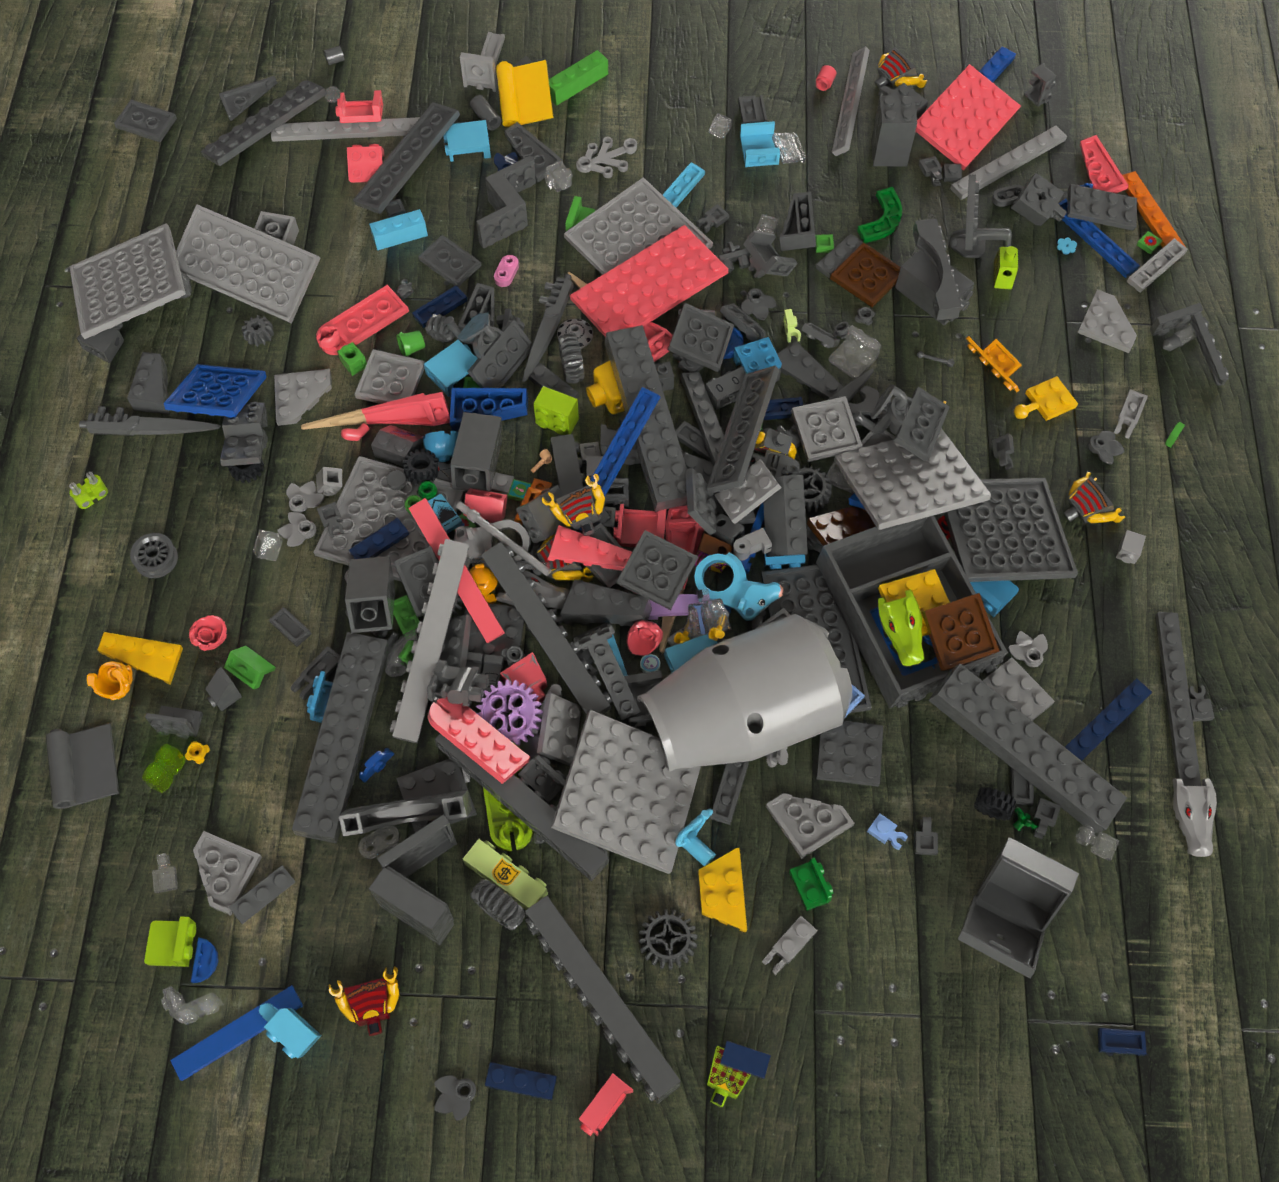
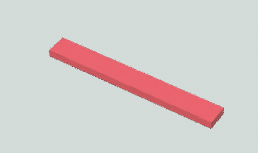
M424 498L408 509L432 547L436 557L440 560L441 556L437 555L440 543L444 544L445 539L450 540L428 500ZM464 565L457 593L486 643H490L505 634L466 565Z

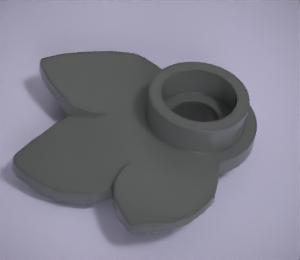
M754 288L747 293L746 300L742 302L741 310L747 315L753 314L755 318L765 320L768 317V309L774 308L777 305L773 297L764 295L760 289Z
M1102 431L1099 435L1091 437L1088 443L1089 450L1098 454L1099 458L1108 464H1113V456L1124 453L1122 444L1115 440V434L1110 431Z
M452 1075L441 1077L435 1081L434 1085L442 1094L439 1096L434 1110L443 1114L453 1112L456 1121L466 1117L470 1111V1101L476 1095V1086L470 1079L458 1080ZM463 1087L469 1088V1093L467 1095L461 1094V1089Z

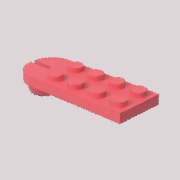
M386 285L322 325L316 333L318 345L325 353L338 355L337 351L351 342L355 345L361 343L408 313L409 309L395 292Z
M446 697L445 699H438L436 703L434 702L431 705L428 713V721L431 726L501 784L506 782L529 762L530 756L471 708L463 706V703L452 704Z

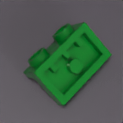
M815 857L811 858L808 863L789 870L806 911L831 901L833 894L832 886L829 882L825 881L823 866L820 862L817 863Z

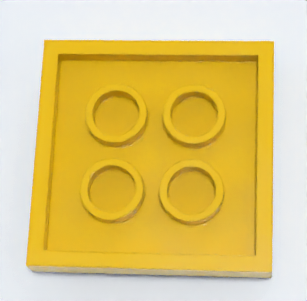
M935 569L885 583L878 587L880 595L884 597L886 603L906 597L905 591L911 589L921 612L950 603ZM922 616L921 630L922 636L929 635L924 618Z

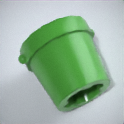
M419 330L408 333L400 332L396 336L399 349L405 357L425 348L424 339Z

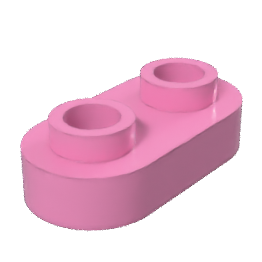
M506 255L501 259L494 273L496 285L507 287L512 283L519 268L517 257Z

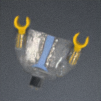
M708 588L696 590L698 602L688 605V618L682 629L683 633L678 632L674 636L675 643L680 644L689 641L688 635L693 637L707 634L710 639L717 641L718 638L722 639L725 636L724 631L731 629L728 619L729 612L724 607L722 599L710 600Z

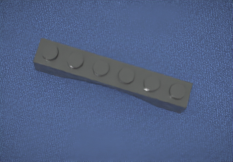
M937 219L915 221L913 236L916 247L931 259L939 275V290L935 294L932 305L936 320L958 318L960 310L963 309L962 299H959V288L954 282V270L950 268V256L946 253V242L942 239V227L938 225Z
M469 790L349 808L339 815L343 836H349L406 822L436 820L443 814L447 820L464 818L472 811Z

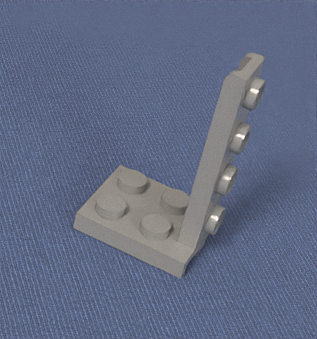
M488 32L481 55L461 52L460 63L464 87L471 85L476 86L480 90L490 88L493 89V92H496L498 86L495 67L505 40V34Z

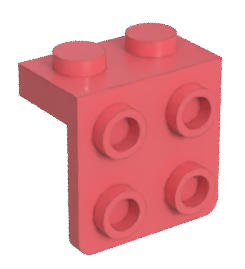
M370 144L369 147H362V145L347 147L348 177L351 183H363L370 180L383 164L384 149L382 146Z

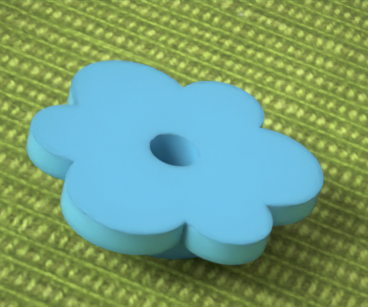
M1068 237L1065 239L1060 238L1057 241V249L1061 250L1063 254L1068 255L1070 252H1075L1077 246L1075 241H1071Z

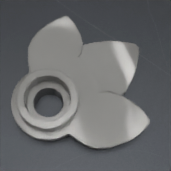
M310 481L300 488L296 484L291 483L286 492L290 499L289 507L293 512L301 513L307 508L317 507L324 500L323 494L316 493L314 481Z
M289 512L288 519L290 523L277 530L281 537L288 539L287 546L295 547L301 545L305 539L313 537L316 533V526L312 521L307 520L304 514Z
M1020 631L1016 637V644L1010 645L1008 648L1014 658L1023 660L1030 667H1038L1043 662V654L1047 651L1048 644L1044 634L1038 635L1033 640L1027 634ZM1029 656L1035 657L1036 660L1030 659Z

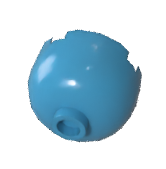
M444 431L425 434L423 436L425 451L429 450L431 454L434 453L439 462L450 461L458 436L457 431H450L451 435Z

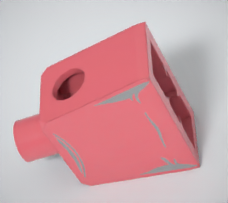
M533 652L500 673L504 684L506 680L511 681V684H513L514 680H517L519 686L525 683L527 685L526 689L532 688V694L539 696L535 701L541 703L544 701L546 695L542 690L547 687V680Z

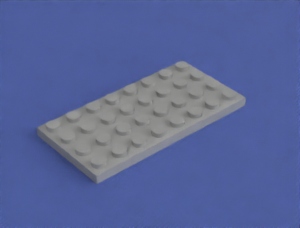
M197 204L176 250L179 268L182 272L186 273L190 280L291 324L321 259L313 253Z

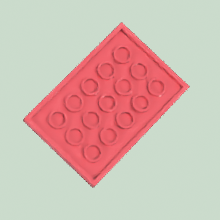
M969 64L917 120L915 132L953 163L961 164V169L964 171L1013 117L1021 105Z

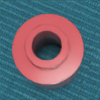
M823 66L816 78V87L821 91L829 89L836 77V70L832 66Z

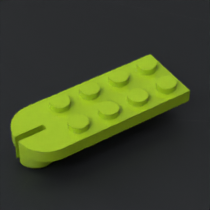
M483 788L489 831L494 845L503 851H512L510 832H514L516 850L524 848L530 842L533 830Z

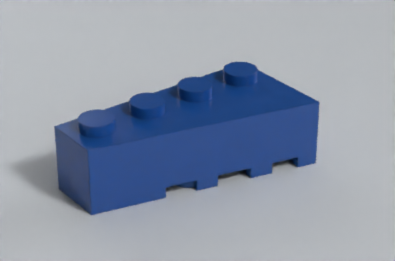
M451 388L450 425L452 431L460 429L464 412L501 417V421L528 415L527 388Z

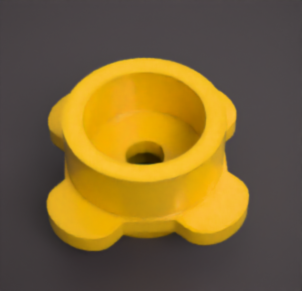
M194 741L189 745L185 758L187 760H194L197 764H202L210 748L208 745H202Z

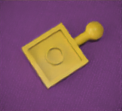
M1056 376L1027 389L1025 394L1032 403L1029 405H1017L1014 409V415L1018 419H1024L1028 416L1029 412L1037 409L1045 421H1048L1075 409L1078 403Z

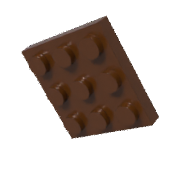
M863 242L831 274L830 279L873 308L897 283L901 267Z
M980 593L921 612L941 671L954 668L960 663L965 664L1000 652Z

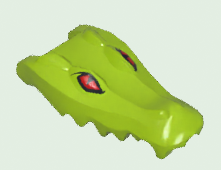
M909 589L905 591L906 597L886 603L884 597L878 598L879 617L882 627L897 650L903 666H912L924 660L921 644L922 615L913 591Z

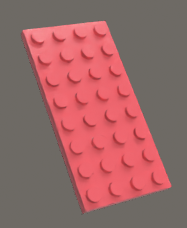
M683 225L572 293L570 299L606 338L607 332L647 325L728 274V268Z

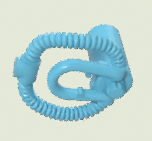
M711 808L702 810L690 824L679 832L675 841L677 847H683L703 866L708 865L716 855L696 837L705 821L713 814Z

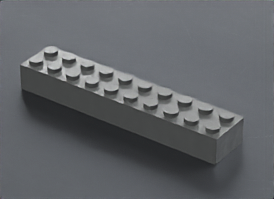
M643 325L607 332L605 346L626 415L642 387L660 396L658 403L635 442L654 510L657 512L687 505V467Z
M347 632L292 827V831L297 836L336 844L338 842L341 831L339 815L346 810L389 651L388 641L385 639Z
M961 663L949 671L928 700L1057 805H1060L1062 809L1093 834L1105 831L1127 799L1124 794Z
M545 896L525 911L527 928L533 936L535 934L538 935V943L543 951L551 953L550 957L553 965L558 971L563 970L564 980L571 989L575 987L578 995L577 998L585 1008L588 1005L592 1020L597 1026L602 1025L604 1028L603 1035L610 1044L615 1043L617 1046L616 1053L622 1062L630 1064V1073L637 1082L642 1081L644 1084L643 1091L651 1102L655 1100L659 1104L680 1087V1079L548 896Z

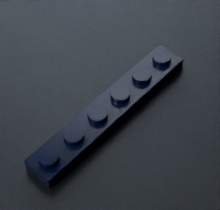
M1136 678L1065 748L1082 761L1147 699L1152 691Z

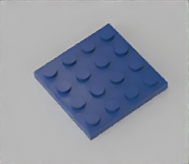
M197 364L164 402L165 410L209 414L211 416L219 415L229 418L236 417L266 379V373L260 370Z

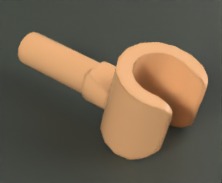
M548 449L540 452L541 460L531 469L532 473H535L542 465L552 462V456Z

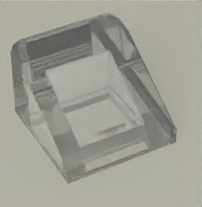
M717 113L708 132L723 139L731 129L732 120Z

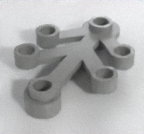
M611 137L603 138L599 154L595 158H592V156L598 152V146L596 143H589L585 156L580 157L576 163L577 170L582 173L595 171L603 173L605 178H611L613 176L612 167L596 165L603 163L618 167L620 172H626L628 170V162L612 158L624 153H635L637 141L633 138H628L624 141V146L607 152L613 146V140Z

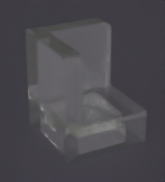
M259 530L253 552L257 558L276 561L283 539L278 533Z

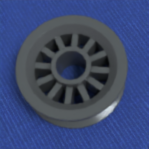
M150 533L140 537L133 544L130 558L141 575L148 578H160L174 569L178 561V553L167 536L160 533Z

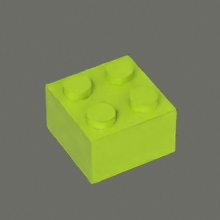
M543 386L534 402L536 424L541 428L551 429L560 435L571 434L579 420L578 399Z

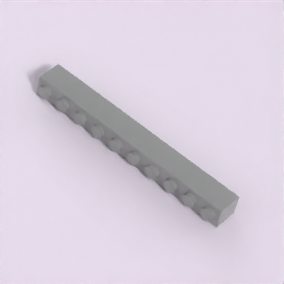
M445 539L444 544L440 543L437 555L441 557L439 563L434 564L432 572L435 575L434 583H429L427 594H430L429 602H424L422 613L425 614L423 622L419 621L416 632L420 633L418 641L414 640L411 650L415 654L413 661H408L406 672L409 673L408 680H403L401 692L404 693L403 699L397 702L395 712H398L397 721L393 720L390 728L393 738L418 743L429 701L427 687L434 675V669L440 660L469 550L468 544Z

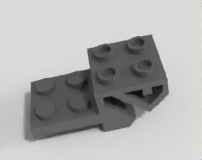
M265 402L245 404L236 417L229 418L224 416L222 428L225 441L220 457L221 466L261 463L263 448L267 447L268 442L266 432L262 428L268 427Z

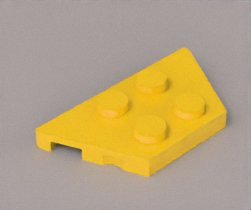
M736 848L698 870L701 913L711 919H717L725 925L729 924L740 929L742 932H747L740 848Z

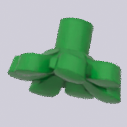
M1016 807L1014 811L1018 814V820L1013 826L1018 831L1024 826L1036 829L1038 826L1030 820L1031 816L1027 812L1024 814L1019 807Z

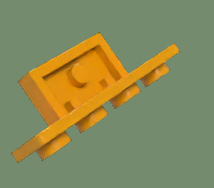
M968 336L966 338L969 343L967 347L973 353L977 352L980 355L979 359L985 366L989 364L993 368L991 372L997 378L1001 376L1005 380L1003 384L1010 391L1012 389L1016 393L1020 391L1018 386L1009 377L1022 366L1021 363L997 339L982 350Z

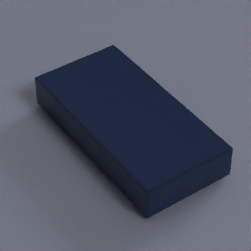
M1098 1028L1099 1052L1131 1055L1147 1054L1145 1031Z
M727 1041L720 1065L764 1079L771 1055Z

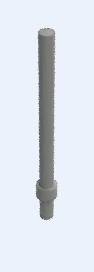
M461 501L457 504L456 508L467 515V519L472 523L476 522L503 544L509 545L511 550L545 576L551 573V569L483 519L475 509H470Z

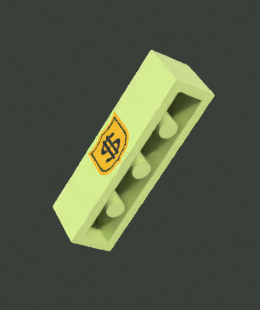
M478 839L463 858V862L468 868L483 879L501 888L525 910L548 895L547 888H545L547 885L541 879L536 878L534 880L528 875L529 871L521 865L515 866L511 863L513 860L505 853L500 855L495 851V846L487 840L483 842Z

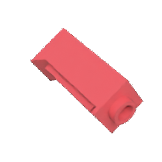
M612 1074L580 1116L579 1122L582 1123L580 1128L589 1136L593 1133L598 1136L597 1130L601 1131L626 1098V1094L633 1093V1089L615 1074Z

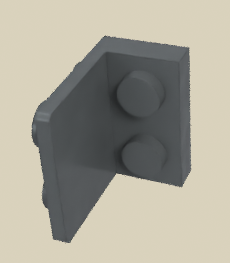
M161 706L159 715L146 713L145 718L158 734L169 735L171 733L187 739L189 736L197 737L203 714L200 711Z

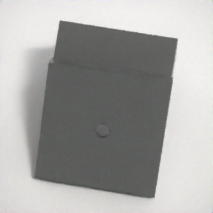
M444 814L378 857L377 859L382 866V870L369 887L370 892L381 908L438 945H441L454 926V918L445 902L407 877L457 844L450 823Z
M1009 837L984 876L977 894L974 895L969 905L958 940L1031 979L1036 970L1045 930L1072 893L1079 873Z

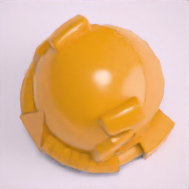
M484 563L473 566L470 574L487 603L494 604L497 602L495 594H488L496 588L497 578L491 569L484 566Z
M115 661L106 662L101 665L98 676L95 673L87 675V684L93 688V692L111 700L124 698L128 694L133 681L131 666Z

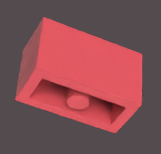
M472 488L467 491L465 505L479 512L483 519L488 520L490 523L504 519L507 494Z

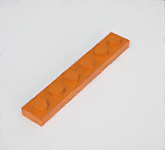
M1136 171L1122 175L1128 184V188L1125 190L1130 197L1137 198V210L1153 234L1163 240L1161 243L1162 248L1174 238L1184 245Z

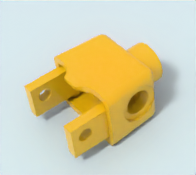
M609 360L594 369V384L586 387V393L594 408L605 404L609 412L614 415L625 411Z

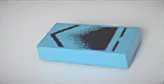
M442 494L428 501L447 534L463 524L460 517Z

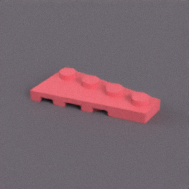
M1097 135L1082 140L1080 148L1089 181L1093 184V189L1116 194L1127 190V182Z
M559 525L547 560L554 561L558 559L564 560V563L571 564L572 562H579L585 566L600 565L602 568L623 571L632 551L590 536H584L582 533Z

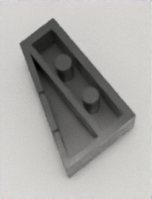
M811 192L793 194L788 216L784 222L783 231L780 234L781 251L816 247Z
M142 352L127 399L134 411L170 415V410H165L164 402L169 398L167 366L161 354Z

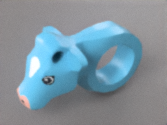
M730 552L727 555H709L696 567L695 583L698 590H702L703 596L711 601L720 600V604L735 609L746 621L755 619L772 602L783 596V587L776 582L764 584L748 581L742 562ZM714 563H725L733 570V582L724 591H712L704 584V573Z

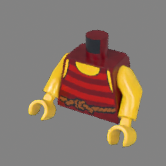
M395 966L393 975L387 973L386 967L383 972L384 978L344 988V992H342L341 981L337 980L339 986L337 990H333L329 984V993L335 996L334 999L340 1012L350 1022H356L359 1026L367 1025L369 1036L382 1033L380 1021L390 1018V1012L394 1011L399 999L398 981L395 979L398 969Z

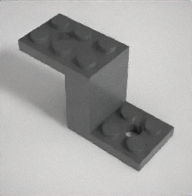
M531 156L485 178L488 201L496 211L476 221L479 244L482 248L491 246L495 242L507 238L528 226L526 203L518 192L536 184L534 159Z

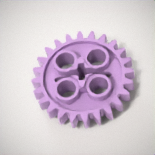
M506 680L504 685L498 681V688L491 685V692L484 691L487 697L482 699V705H476L481 710L477 714L495 729L496 722L503 720L502 727L497 730L511 742L520 746L521 739L528 742L527 735L534 737L532 729L539 730V727L535 724L536 722H542L537 717L538 714L543 713L542 710L537 709L542 703L535 701L539 696L532 694V688L526 689L527 685L525 683L519 686L517 680H514L513 684H511V681ZM522 698V705L515 707L516 700ZM502 699V706L496 709L495 703ZM511 710L512 714H509V716L507 717L506 713H509V711ZM522 718L523 725L520 728H516V721Z

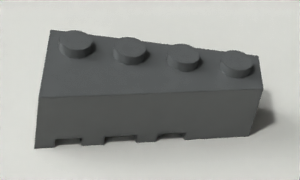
M574 580L561 611V616L564 623L570 625L572 623H581V625H590V623L603 624L610 621L611 624L632 626L641 620L648 621L652 607L650 600L643 596Z

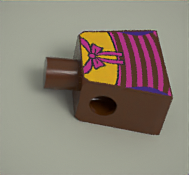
M704 533L696 552L698 560L695 567L709 555H727L728 552L731 553L732 546ZM714 563L707 570L722 573L728 565L725 563Z

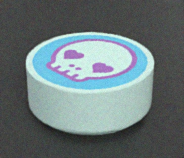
M653 654L642 657L640 661L641 671L646 673L660 670L659 658Z

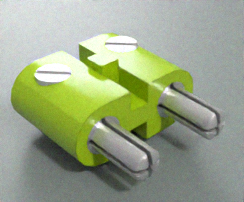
M92 472L86 473L87 478L84 479L85 484L82 486L80 483L75 484L74 482L72 485H69V494L80 509L92 506L94 504L92 500L97 498L99 501L108 493V489L100 476L94 475Z

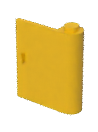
M546 60L513 67L507 61H502L496 66L503 126L510 127L516 122L524 125L554 118Z

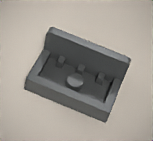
M535 755L517 773V776L523 778L534 792L538 791L545 798L544 801L549 803L561 788L564 787L566 782L564 779L566 777L559 770L555 771L550 766L551 763L546 757Z

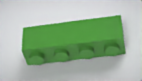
M597 50L550 78L551 101L557 106L608 75V59Z

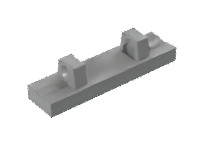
M1174 238L1128 278L1127 283L1141 293L1179 260L1188 249Z

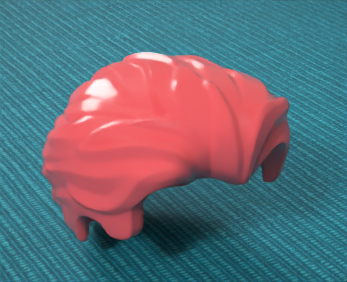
M214 615L195 621L189 630L191 644L204 651L220 646L227 637L225 621L221 617Z
M638 621L628 631V649L635 655H649L658 648L663 638V632L659 625L654 622Z

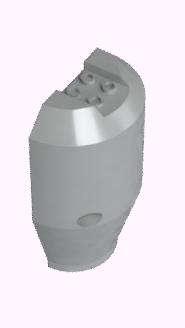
M793 614L704 648L648 692L637 696L638 702L642 701L646 706L657 729L665 752L669 772L679 768L753 761L841 726L852 700V684L848 669L841 668L840 661L828 640L829 632L824 627L797 614Z

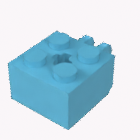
M271 1003L260 1005L258 1011L268 1022L264 1026L267 1030L265 1034L274 1043L280 1042L283 1044L284 1048L282 1050L290 1058L303 1057L322 1036L293 1008L278 1010Z

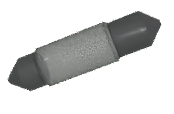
M1191 324L1164 340L1163 349L1172 351L1195 339L1196 336Z

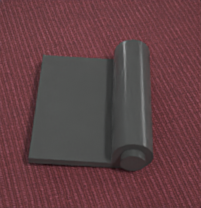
M110 723L73 734H68L62 729H54L46 735L52 805L54 808H69L119 794L112 726Z

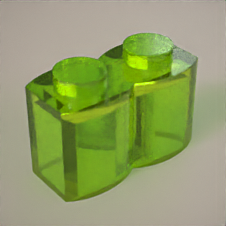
M167 743L164 744L157 751L154 762L145 769L142 779L150 788L160 793L165 792L172 784L174 775L182 769L185 757L179 749Z

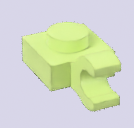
M787 309L784 311L783 318L788 343L791 342V336H796L797 341H800L801 332L795 329L797 327V318L793 316L792 309Z

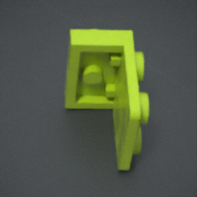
M181 916L179 921L151 922L144 959L145 964L149 966L189 967L193 954L192 943L193 937L196 934V923L190 917Z

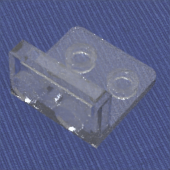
M851 325L847 330L845 341L830 355L829 362L853 379H856L879 357L881 344L876 339L866 335L861 329Z
M170 986L162 990L164 997L161 998L165 1011L169 1010L170 1016L181 1024L195 1022L198 1016L205 1013L206 1015L213 1014L219 1011V1007L224 1005L223 1000L215 993L207 994L185 1004L183 995Z

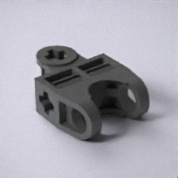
M766 450L764 457L752 454L749 466H752L761 459L774 477H780L781 474H788V472L796 473L800 467V464L795 459L771 450Z

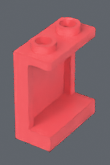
M381 90L374 91L373 100L346 101L344 93H341L340 99H337L336 116L340 117V123L380 122L382 120L383 99Z
M620 504V510H616L615 522H618V527H614L613 538L617 539L618 544L622 547H636L644 530L664 539L666 509L657 512L625 509L624 504Z

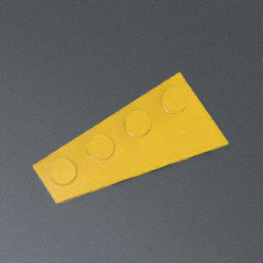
M104 632L97 650L107 657L130 665L136 670H141L171 685L183 648L177 644Z

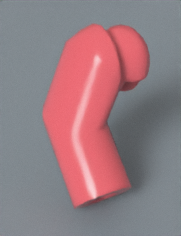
M362 423L357 429H343L341 436L348 441H359L370 428L365 423Z

